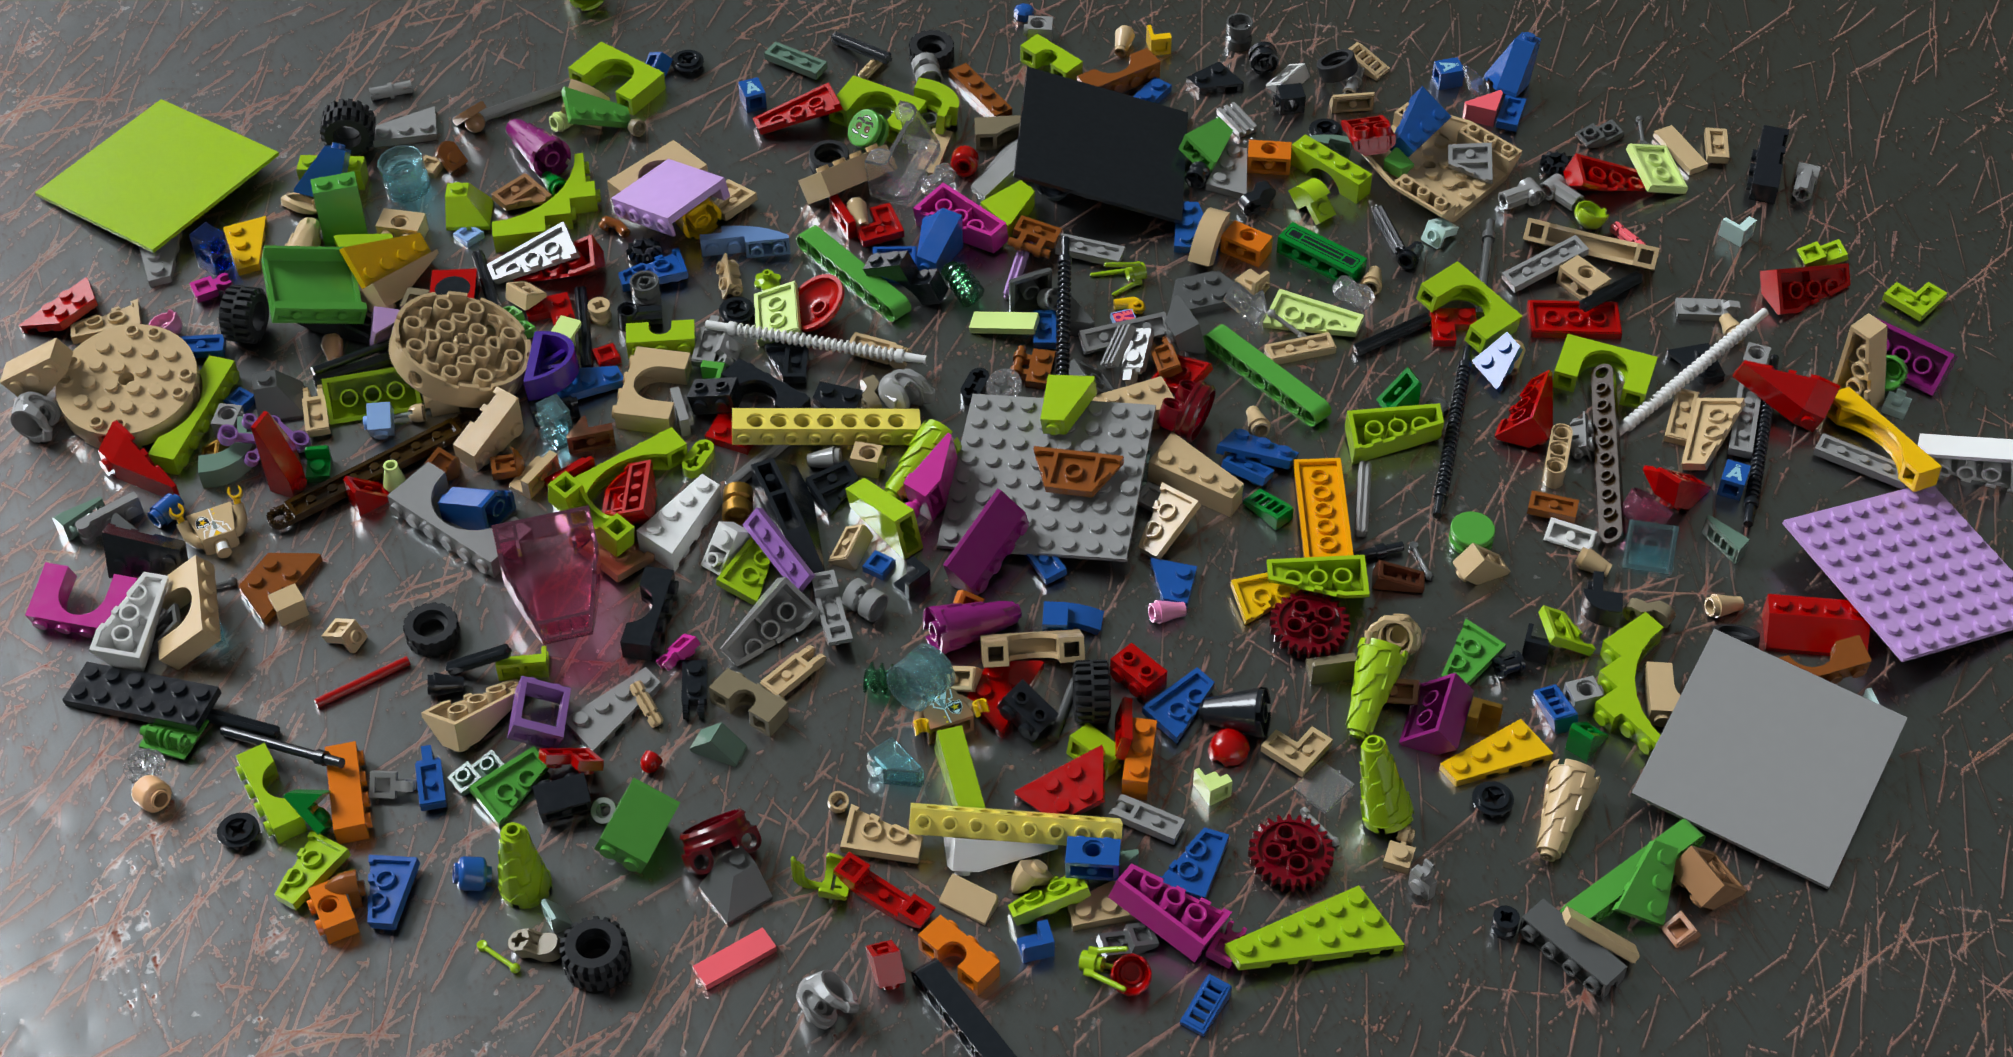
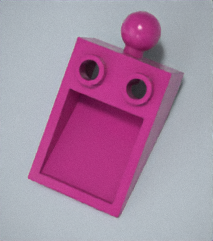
M950 433L944 436L913 473L911 472L907 475L903 483L909 501L905 504L914 510L916 519L920 514L933 522L946 507L958 461L953 438Z

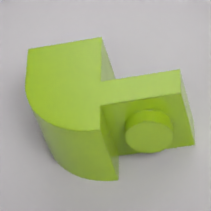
M1311 178L1288 190L1297 209L1304 206L1307 207L1315 225L1336 215L1327 197L1330 191L1319 179Z

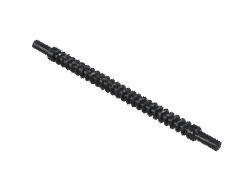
M1068 236L1061 237V255L1058 257L1057 369L1055 371L1057 375H1068V369L1070 368L1068 363L1070 362L1069 324L1071 321L1069 319L1071 318L1070 281L1072 272L1070 270L1072 269V257L1069 255L1070 238Z
M1465 345L1463 348L1462 359L1458 363L1457 375L1455 377L1456 380L1433 495L1435 504L1432 516L1436 519L1442 517L1444 502L1448 500L1450 490L1449 486L1452 479L1456 447L1458 446L1464 413L1463 409L1465 407L1464 404L1470 380L1469 376L1472 369L1470 360L1473 348L1470 345Z
M1773 354L1770 356L1769 365L1778 370L1779 356ZM1762 399L1744 500L1746 510L1743 525L1745 527L1753 526L1755 510L1759 507L1774 408Z

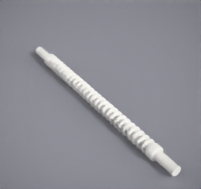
M1762 308L1750 319L1743 320L1740 325H1737L1735 329L1727 333V336H1724L1718 343H1715L1714 347H1710L1709 350L1705 351V354H1702L1700 358H1697L1691 365H1688L1687 369H1683V372L1675 376L1674 380H1670L1669 383L1665 384V387H1661L1660 391H1657L1651 398H1648L1647 402H1643L1642 405L1638 406V409H1635L1633 413L1622 419L1619 425L1620 437L1625 432L1632 431L1636 425L1640 424V421H1644L1654 410H1658L1663 403L1671 399L1672 395H1676L1681 388H1684L1685 384H1689L1690 381L1694 380V377H1698L1703 370H1706L1708 366L1716 362L1721 355H1724L1730 348H1733L1734 344H1738L1743 337L1754 331L1755 326L1769 315L1768 310Z
M706 320L705 329L727 332L731 336L737 334L739 337L744 335L745 338L750 336L751 339L756 337L757 340L762 338L763 341L769 339L770 342L773 340L776 343L781 341L782 344L787 342L788 345L794 343L795 346L800 344L801 347L806 345L807 348L813 346V349L819 347L820 350L825 348L826 351L831 349L832 352L838 350V353L844 351L845 354L850 352L851 355L857 353V356L861 354L864 357L869 355L870 358L876 356V359L880 357L883 360L888 358L889 361L894 359L896 363H903V361L924 365L927 363L926 355L907 353L904 349L899 348L896 351L893 347L888 350L886 346L882 349L880 345L876 348L874 344L869 347L868 343L863 346L861 342L857 345L855 341L851 344L849 340L843 342V339L837 341L836 338L833 340L830 337L825 339L824 336L818 338L817 335L812 337L811 334L806 336L805 333L800 335L799 332L793 334L792 331L787 333L786 330L781 332L780 329L775 331L774 328L768 330V327L762 329L761 326L756 328L755 325L750 327L749 324L743 326V323L738 325L737 322L733 321L724 323Z

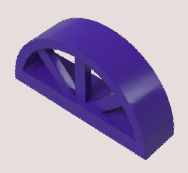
M552 331L534 332L523 381L529 401L553 395L566 388L577 377L580 368L573 341L566 335ZM562 357H566L561 364L551 365Z

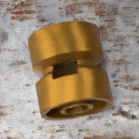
M732 482L724 487L722 520L724 522H734L743 527L744 522L752 514L754 491L749 484Z

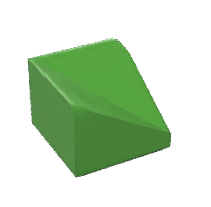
M1397 147L1384 159V171L1398 178L1404 173L1407 174L1414 167V163Z

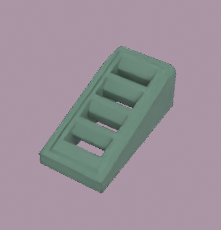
M99 496L53 517L58 532L68 541L80 535L75 526L76 521L92 513L95 508L98 510L104 507V501Z
M1711 515L1706 517L1702 534L1730 561L1737 564L1745 556L1750 539Z

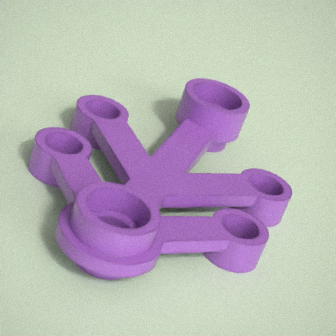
M252 413L245 414L241 422L242 426L246 429H251L257 417ZM271 415L295 443L298 453L305 452V447L311 445L309 435L301 430L293 432L281 422L278 416ZM229 424L222 425L219 428L217 438L224 446H230L235 442L256 444L253 434L238 433V430ZM257 448L246 453L244 463L247 466L255 467L258 465L260 456Z

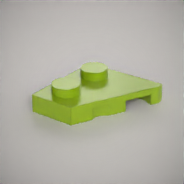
M1545 605L1541 607L1538 613L1550 644L1557 648L1563 647L1588 656L1593 654L1596 650L1594 645L1586 644L1580 639L1583 633L1572 623L1564 611Z

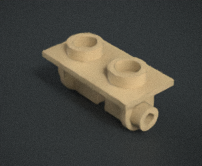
M724 253L722 260L717 263L716 274L719 275V290H721L722 297L725 300L727 294H732L736 297L740 296L743 292L741 279H739V264L733 259L728 260L727 253Z

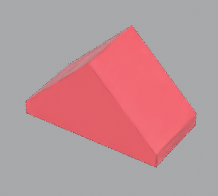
M1498 90L1466 101L1462 118L1474 123L1494 127L1501 107L1503 92Z

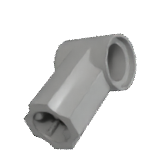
M1799 162L1792 193L1796 201L1804 202L1811 199L1821 166Z
M1560 174L1552 175L1539 185L1545 192V200L1550 201L1554 199L1573 212L1577 204L1584 200L1583 195L1567 186L1565 178Z
M1531 177L1523 179L1517 187L1499 192L1498 200L1503 210H1508L1525 203L1535 206L1545 197V192Z

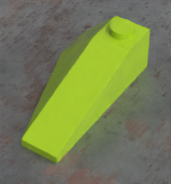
M1365 555L1266 560L1268 582L1340 598L1370 597Z

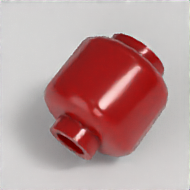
M966 145L956 148L952 153L950 162L954 174L960 177L973 175L977 170L979 162L977 151L971 146Z

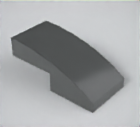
M1142 922L1126 924L1123 931L1099 933L1096 938L1098 947L1127 946L1129 948L1127 952L1102 953L1101 955L1105 956L1106 962L1118 960L1122 955L1132 953L1138 955L1159 945L1155 932Z

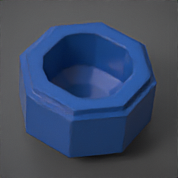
M1022 3L1016 5L1014 9V17L1019 22H1028V17L1034 16V8L1030 4Z

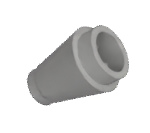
M834 446L807 454L809 468L827 469L843 462L841 449Z

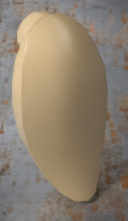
M295 192L281 197V205L302 214H317L314 197Z

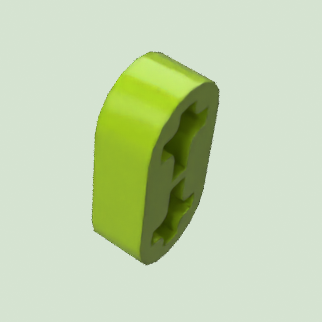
M704 439L697 441L682 461V470L685 477L694 479L704 473L715 457L713 442Z

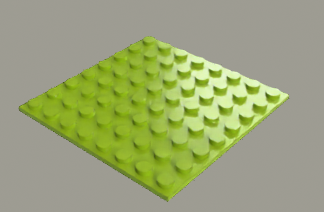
M160 99L37 190L35 194L78 217L155 253L262 168L271 163V161L279 156V152Z

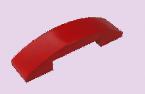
M848 852L833 869V873L860 898L882 913L906 925L920 929L936 909L935 906L915 893L910 897L870 871L871 865L851 852Z

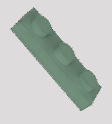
M776 41L764 52L765 60L815 80L828 68L827 61Z

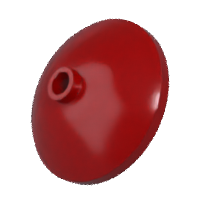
M831 274L818 275L807 280L798 288L802 332L814 331L825 326L839 312L844 300L845 289L843 283L836 276Z

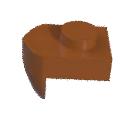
M453 141L442 142L435 153V157L439 159L449 174L468 162L467 158Z
M437 447L425 464L430 462L444 471L447 481L459 477L461 468L459 457H455L442 448Z
M512 448L513 454L490 457L493 481L518 477L523 473L525 462L515 448Z
M356 869L337 874L325 885V889L330 892L348 894L352 909L363 907L362 896L367 895L364 880H359Z

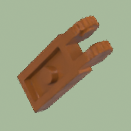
M1166 336L1162 337V345L1156 346V343L1153 341L1150 350L1158 373L1163 379L1183 372L1174 347L1168 342Z

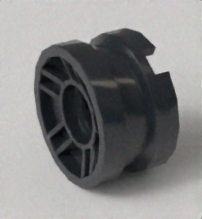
M1258 42L1248 51L1250 67L1257 74L1262 72L1269 74L1279 65L1276 47L1270 42Z

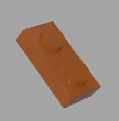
M1532 490L1527 514L1550 519L1553 517L1574 524L1579 500Z

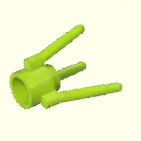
M1140 261L1104 263L1105 267L1126 268L1090 273V277L1125 273L1127 280L1132 282L1113 292V297L1135 286L1142 285V280L1147 278L1146 266Z
M1089 946L1088 950L1081 952L1079 970L1083 972V976L1092 977L1125 992L1127 990L1125 986L1098 974V972L1102 973L1104 969L1112 970L1113 964L1106 963L1105 956H1101L1102 953L1127 952L1129 948L1127 946Z

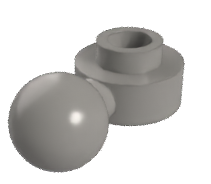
M599 798L591 807V815L596 822L608 824L618 804L609 798ZM609 807L610 813L605 816L603 810Z

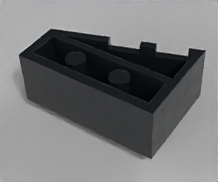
M1763 125L1757 150L1753 149L1750 162L1754 163L1750 164L1748 176H1752V178L1748 177L1746 190H1749V200L1775 204L1782 174L1783 156L1786 152L1785 146L1790 129Z
M108 523L102 531L109 578H113L114 574L137 577L141 576L143 572L167 575L188 561L186 541L158 534L141 533L139 530L132 528L131 530L116 527L115 524Z

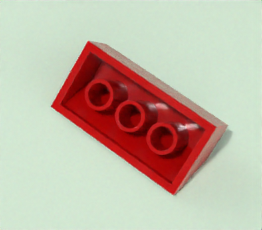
M1779 594L1767 595L1762 611L1765 651L1830 656L1836 641L1860 635L1868 652L1870 625L1848 600Z

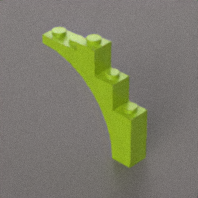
M583 153L574 154V166L571 175L563 188L553 198L525 214L492 222V235L496 253L511 251L563 221L568 229H574L573 220H577L576 214L598 211L597 202H602L600 189H596L595 181H591L590 176H586V174H590L589 161L584 162Z
M1645 612L1603 640L1599 656L1608 665L1600 670L1597 684L1602 686L1605 696L1596 701L1592 717L1610 733L1618 728L1644 754L1650 756L1660 734L1651 725L1642 710L1637 697L1635 675L1638 665L1646 654L1660 643L1664 627Z

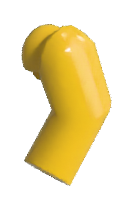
M1137 297L1113 299L1114 310L1132 308L1134 314H1142L1146 309L1145 303Z

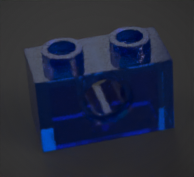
M205 222L189 234L200 268L217 277L234 265L224 232Z

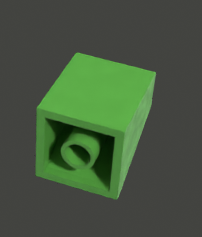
M354 171L310 179L325 247L336 245L335 235L368 234L364 209Z
M633 778L594 850L607 859L619 862L627 870L641 874L680 802Z

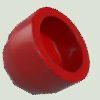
M649 750L645 751L640 760V766L646 773H654L663 763L662 758L658 754Z

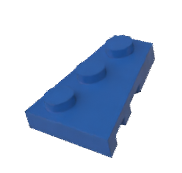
M1183 201L1181 224H1175L1174 252L1190 253L1197 227L1203 216L1199 202Z
M1236 428L1217 445L1216 454L1224 455V452L1227 451L1236 453V458L1245 460L1246 457L1258 458V461L1262 464L1289 469L1293 465V459H1298L1299 452L1293 451L1288 446L1275 444L1265 437H1257L1249 434L1244 429Z
M1204 827L1185 848V852L1169 865V869L1163 876L1159 877L1163 878L1164 883L1172 887L1179 886L1186 889L1185 893L1199 900L1201 897L1207 899L1229 842V834Z

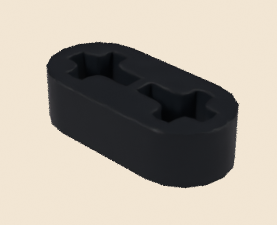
M975 368L967 376L960 389V399L964 405L970 406L972 394H985L990 384V375L986 369Z

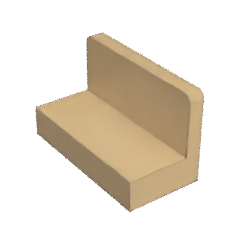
M549 450L543 458L536 456L525 467L523 473L511 481L509 488L532 499L545 486L544 479L560 470L557 453Z

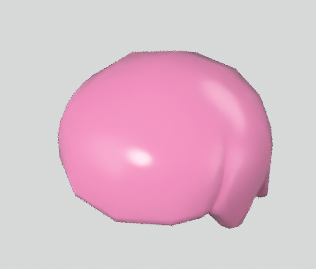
M171 309L167 313L155 316L149 322V325L167 329L176 335H179L182 329V321L179 315Z

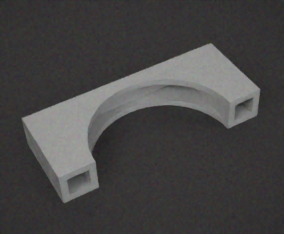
M430 462L423 465L387 495L390 504L389 509L394 516L403 518L411 527L423 531L429 539H435L446 550H452L463 561H469L480 572L487 573L493 578L535 543L532 527L515 516L498 526L484 530H463L443 522L436 515L435 509L440 497L449 486L445 472Z

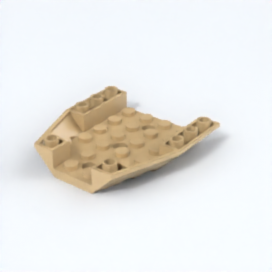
M1409 102L1394 112L1393 125L1391 126L1394 133L1402 120V115L1406 111ZM1451 115L1452 117L1409 157L1414 163V167L1407 174L1404 173L1399 178L1384 171V159L1391 153L1390 150L1384 154L1362 155L1390 187L1438 216L1454 223L1507 180L1520 158L1522 150L1472 121ZM1492 142L1493 184L1483 182L1449 168L1448 144Z

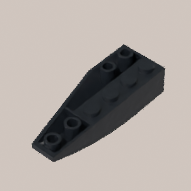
M776 458L751 464L753 485L770 519L813 573L824 572L825 567L814 499L797 466Z

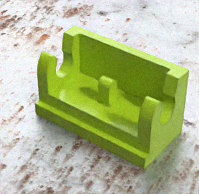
M541 646V654L511 656L508 659L495 662L499 681L520 680L521 676L533 678L549 677V652L547 651V646Z
M1087 723L1070 735L1066 754L1075 759L1102 745L1105 750L1104 769L1106 781L1108 777L1120 769L1122 765L1118 761L1121 759L1115 756V742Z

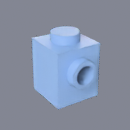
M366 403L367 416H363L364 430H367L371 437L379 440L387 439L388 436H395L394 409L391 403Z

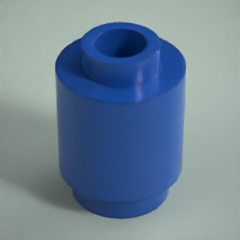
M167 493L150 508L147 516L158 528H161L163 525L167 526L173 521L169 515V508L172 509L173 514H180L181 511L178 503L183 506L184 502L177 494Z

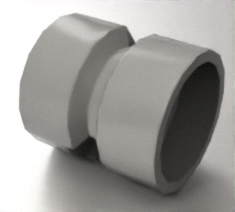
M925 52L913 58L911 64L916 83L919 77L943 83L938 59L934 54Z
M861 578L852 580L842 596V604L854 612H858L860 616L869 622L876 621L883 614L889 601L887 594L877 588H872L871 584Z

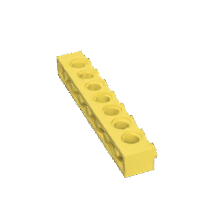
M732 408V445H854L855 441L877 445H909L921 426L920 409Z
M911 803L909 834L1067 846V836L1122 839L1123 827L1120 818Z

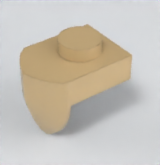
M1039 859L1020 860L1012 875V893L1020 894L1029 890L1032 886L1049 885L1048 880L1054 876L1048 871L1047 865Z

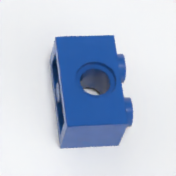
M1067 836L1065 878L1117 881L1120 872L1121 839Z

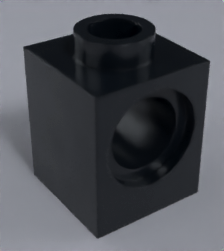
M1301 83L1276 86V95H1273V105L1277 107L1280 115L1305 112L1306 95Z

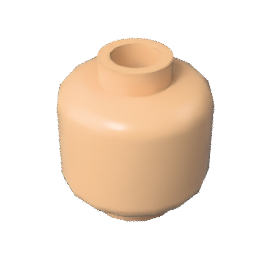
M145 775L134 784L131 795L133 801L145 811L155 813L163 810L169 804L172 791L170 786L159 777Z

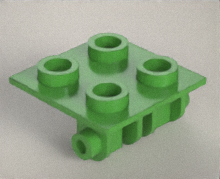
M205 720L199 732L155 723L143 725L139 732L143 736L139 748L185 760L209 723V720Z

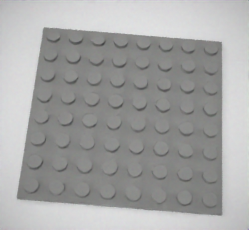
M972 394L961 440L962 450L958 453V461L948 495L937 548L954 549L998 488L1026 512L1029 521L1027 532L1018 538L1011 554L1026 555L1027 553L1036 556L1048 555L1050 557L1127 562L1156 405L1091 401L1066 435L1043 434L1040 421L1044 398ZM1034 446L1120 455L1124 457V465L1093 497L1049 493L1045 491L1033 448Z
M1714 629L1631 795L1680 819H1686L1691 824L1829 889L1908 717Z

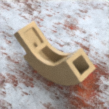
M1211 207L1205 211L1197 227L1188 261L1205 266L1214 265L1221 235L1233 222V220L1229 219L1230 212Z

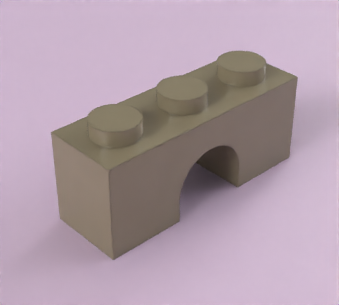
M727 668L709 686L711 703L729 714L741 705L752 706L748 710L750 726L768 737H771L789 718L788 703L783 697L772 694L764 686L748 680L740 672Z

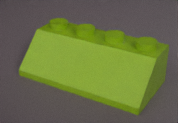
M394 367L321 379L330 425L362 420L363 416H367L366 403L390 402L394 409V414L408 412L412 405L422 403L421 393L406 383Z

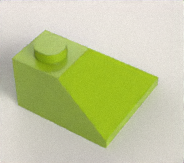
M447 183L445 193L446 230L457 231L464 227L467 230H472L471 227H476L480 230H490L494 208L492 198L470 183Z

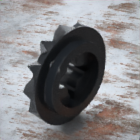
M682 50L672 56L671 66L674 71H679L680 74L688 73L690 75V72L697 73L698 69L703 68L704 58L698 51Z
M1323 118L1315 120L1310 124L1309 133L1310 136H1342L1343 129L1337 121Z
M1557 150L1555 153L1548 151L1546 155H1542L1539 165L1541 170L1550 176L1560 174L1564 177L1563 171L1572 160V156H1566L1565 152L1558 153Z
M643 237L642 240L634 239L633 243H628L626 253L628 259L635 264H649L655 261L654 257L662 254V249L659 241H654L652 237L649 239ZM642 248H646L645 254H643Z
M732 297L720 305L719 316L723 319L724 323L729 321L739 324L743 321L749 322L750 318L754 317L755 307L747 298Z
M1486 781L1480 783L1472 793L1471 800H1473L1474 808L1479 809L1481 815L1488 814L1491 818L1497 815L1503 817L1505 813L1511 812L1514 804L1513 793L1506 785L1500 782ZM1491 797L1493 800L1498 799L1497 804H1494L1493 802H1488V798Z
M248 813L229 815L221 821L217 828V837L220 844H223L227 849L235 848L237 851L242 846L249 848L250 842L257 841V834L260 832L258 820ZM241 829H243V834L239 833L237 834V836H235L233 831H240Z

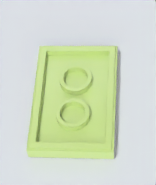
M1628 144L1626 151L1647 192L1686 194L1689 188L1667 146Z
M795 281L754 294L756 328L761 326L762 329L768 327V330L774 328L775 331L780 329L781 332L786 330L787 333L790 331L793 334L796 332L802 333L798 285ZM762 338L757 340V343L760 347L764 346L765 343L775 342V340L770 342L769 339L763 341Z

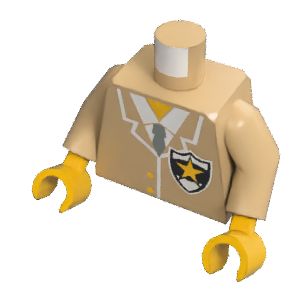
M239 485V493L236 496L231 495L230 487L227 489V494L234 501V505L230 501L186 516L187 520L183 517L184 507L178 503L181 511L180 514H173L172 509L169 508V515L173 520H177V527L187 544L196 549H202L206 555L217 553L220 558H227L231 555V548L240 544L239 536L243 535L248 523L245 505L241 503L243 490Z

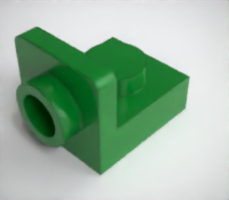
M329 446L305 447L307 484L321 483L332 478L333 460Z

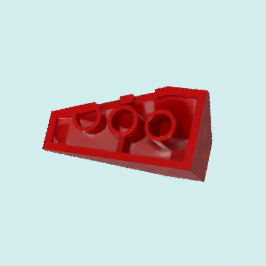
M1578 153L1574 155L1563 171L1567 186L1573 189L1584 191H1647L1636 169Z
M1849 263L1760 271L1761 294L1777 315L1799 313L1804 308L1820 302L1819 300L1851 285Z
M117 420L113 421L98 450L101 457L99 463L106 473L111 472L119 480L164 497L167 493L177 494L180 497L176 484L159 465L154 466L149 453L144 448L139 450L133 442L135 437Z

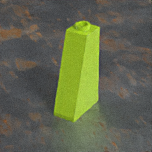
M862 478L845 489L850 508L901 558L905 560L923 549L915 512L912 508L866 478Z
M962 725L937 731L934 750L953 806L985 808Z

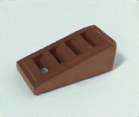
M1378 560L1372 572V588L1423 593L1425 590V572ZM1411 578H1415V583L1411 582Z

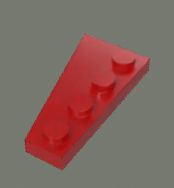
M828 82L754 117L753 121L759 133L763 135L843 110Z

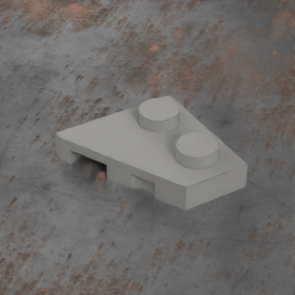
M1492 142L1448 144L1449 168L1483 182L1493 184Z

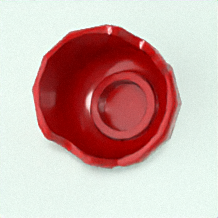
M1226 728L1220 730L1212 737L1208 753L1212 761L1218 760L1227 767L1229 765H1239L1246 760L1250 746L1247 738L1242 733Z
M1133 953L1122 955L1114 962L1111 970V980L1127 988L1125 992L1116 989L1119 993L1127 996H1136L1148 989L1152 981V970L1144 957Z

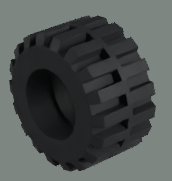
M349 98L348 100L339 99V102L332 101L331 105H327L325 111L322 112L321 141L324 142L325 146H332V142L345 145V149L351 150L350 156H353V154L360 155L362 151H368L369 147H372L375 138L376 117L373 110H369V106L366 104L362 105L361 101L357 100L355 102Z
M231 285L226 289L219 308L221 334L227 341L257 344L263 338L268 325L269 303L267 294L262 288Z
M1076 660L1073 665L1074 718L1077 724L1108 723L1111 718L1110 666L1107 660Z
M593 916L591 920H588L586 917L579 924L577 922L571 925L572 929H567L564 932L565 938H561V948H559L563 969L571 984L575 982L577 988L585 987L586 991L592 992L593 988H597L598 991H604L603 987L608 986L612 988L615 986V981L621 982L624 979L623 974L628 973L629 964H631V953L625 930L620 928L618 922L614 921L611 923L608 917H604L603 920L599 916ZM594 949L607 950V953L598 958L589 959L583 957L587 952Z

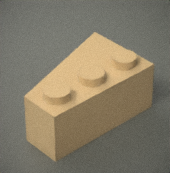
M55 338L6 362L0 383L17 397L29 391L38 392L46 396L67 373L73 351L58 338Z
M498 386L493 391L496 395L488 405L483 404L480 408L482 413L474 423L470 421L453 444L455 456L459 457L462 464L476 472L489 464L490 457H494L500 451H503L524 430L518 397Z

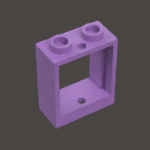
M521 676L515 689L507 739L542 748H558L564 737L571 688L541 681L533 677ZM525 695L559 704L556 727L521 718Z

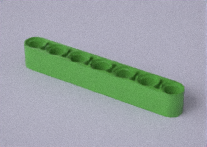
M814 225L796 236L797 245L805 254L831 275L836 276L847 288L888 321L894 322L911 311V304L905 295L880 276H866L863 271L865 263L818 226Z
M1220 324L1203 336L1205 348L1306 425L1314 427L1331 415V407L1324 398L1227 326Z
M1682 819L1654 840L1678 848L1677 860L1690 846L1699 848L1705 841L1706 836L1689 821ZM1647 845L1565 904L1560 912L1562 913L1568 906L1596 923H1599L1614 912L1612 909L1615 903L1620 901L1626 883L1631 881L1636 871L1635 867Z

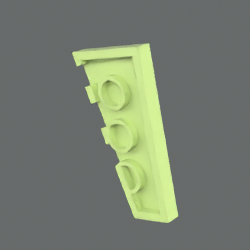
M1282 289L1278 290L1270 309L1276 311L1279 317L1300 332L1318 334L1330 332L1331 335L1356 337L1364 320L1363 314ZM1266 315L1263 321V328L1289 330L1275 318H1270L1268 315Z

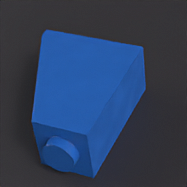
M332 142V146H324L295 186L294 192L313 197L310 179L347 173L351 150L345 149L343 144Z

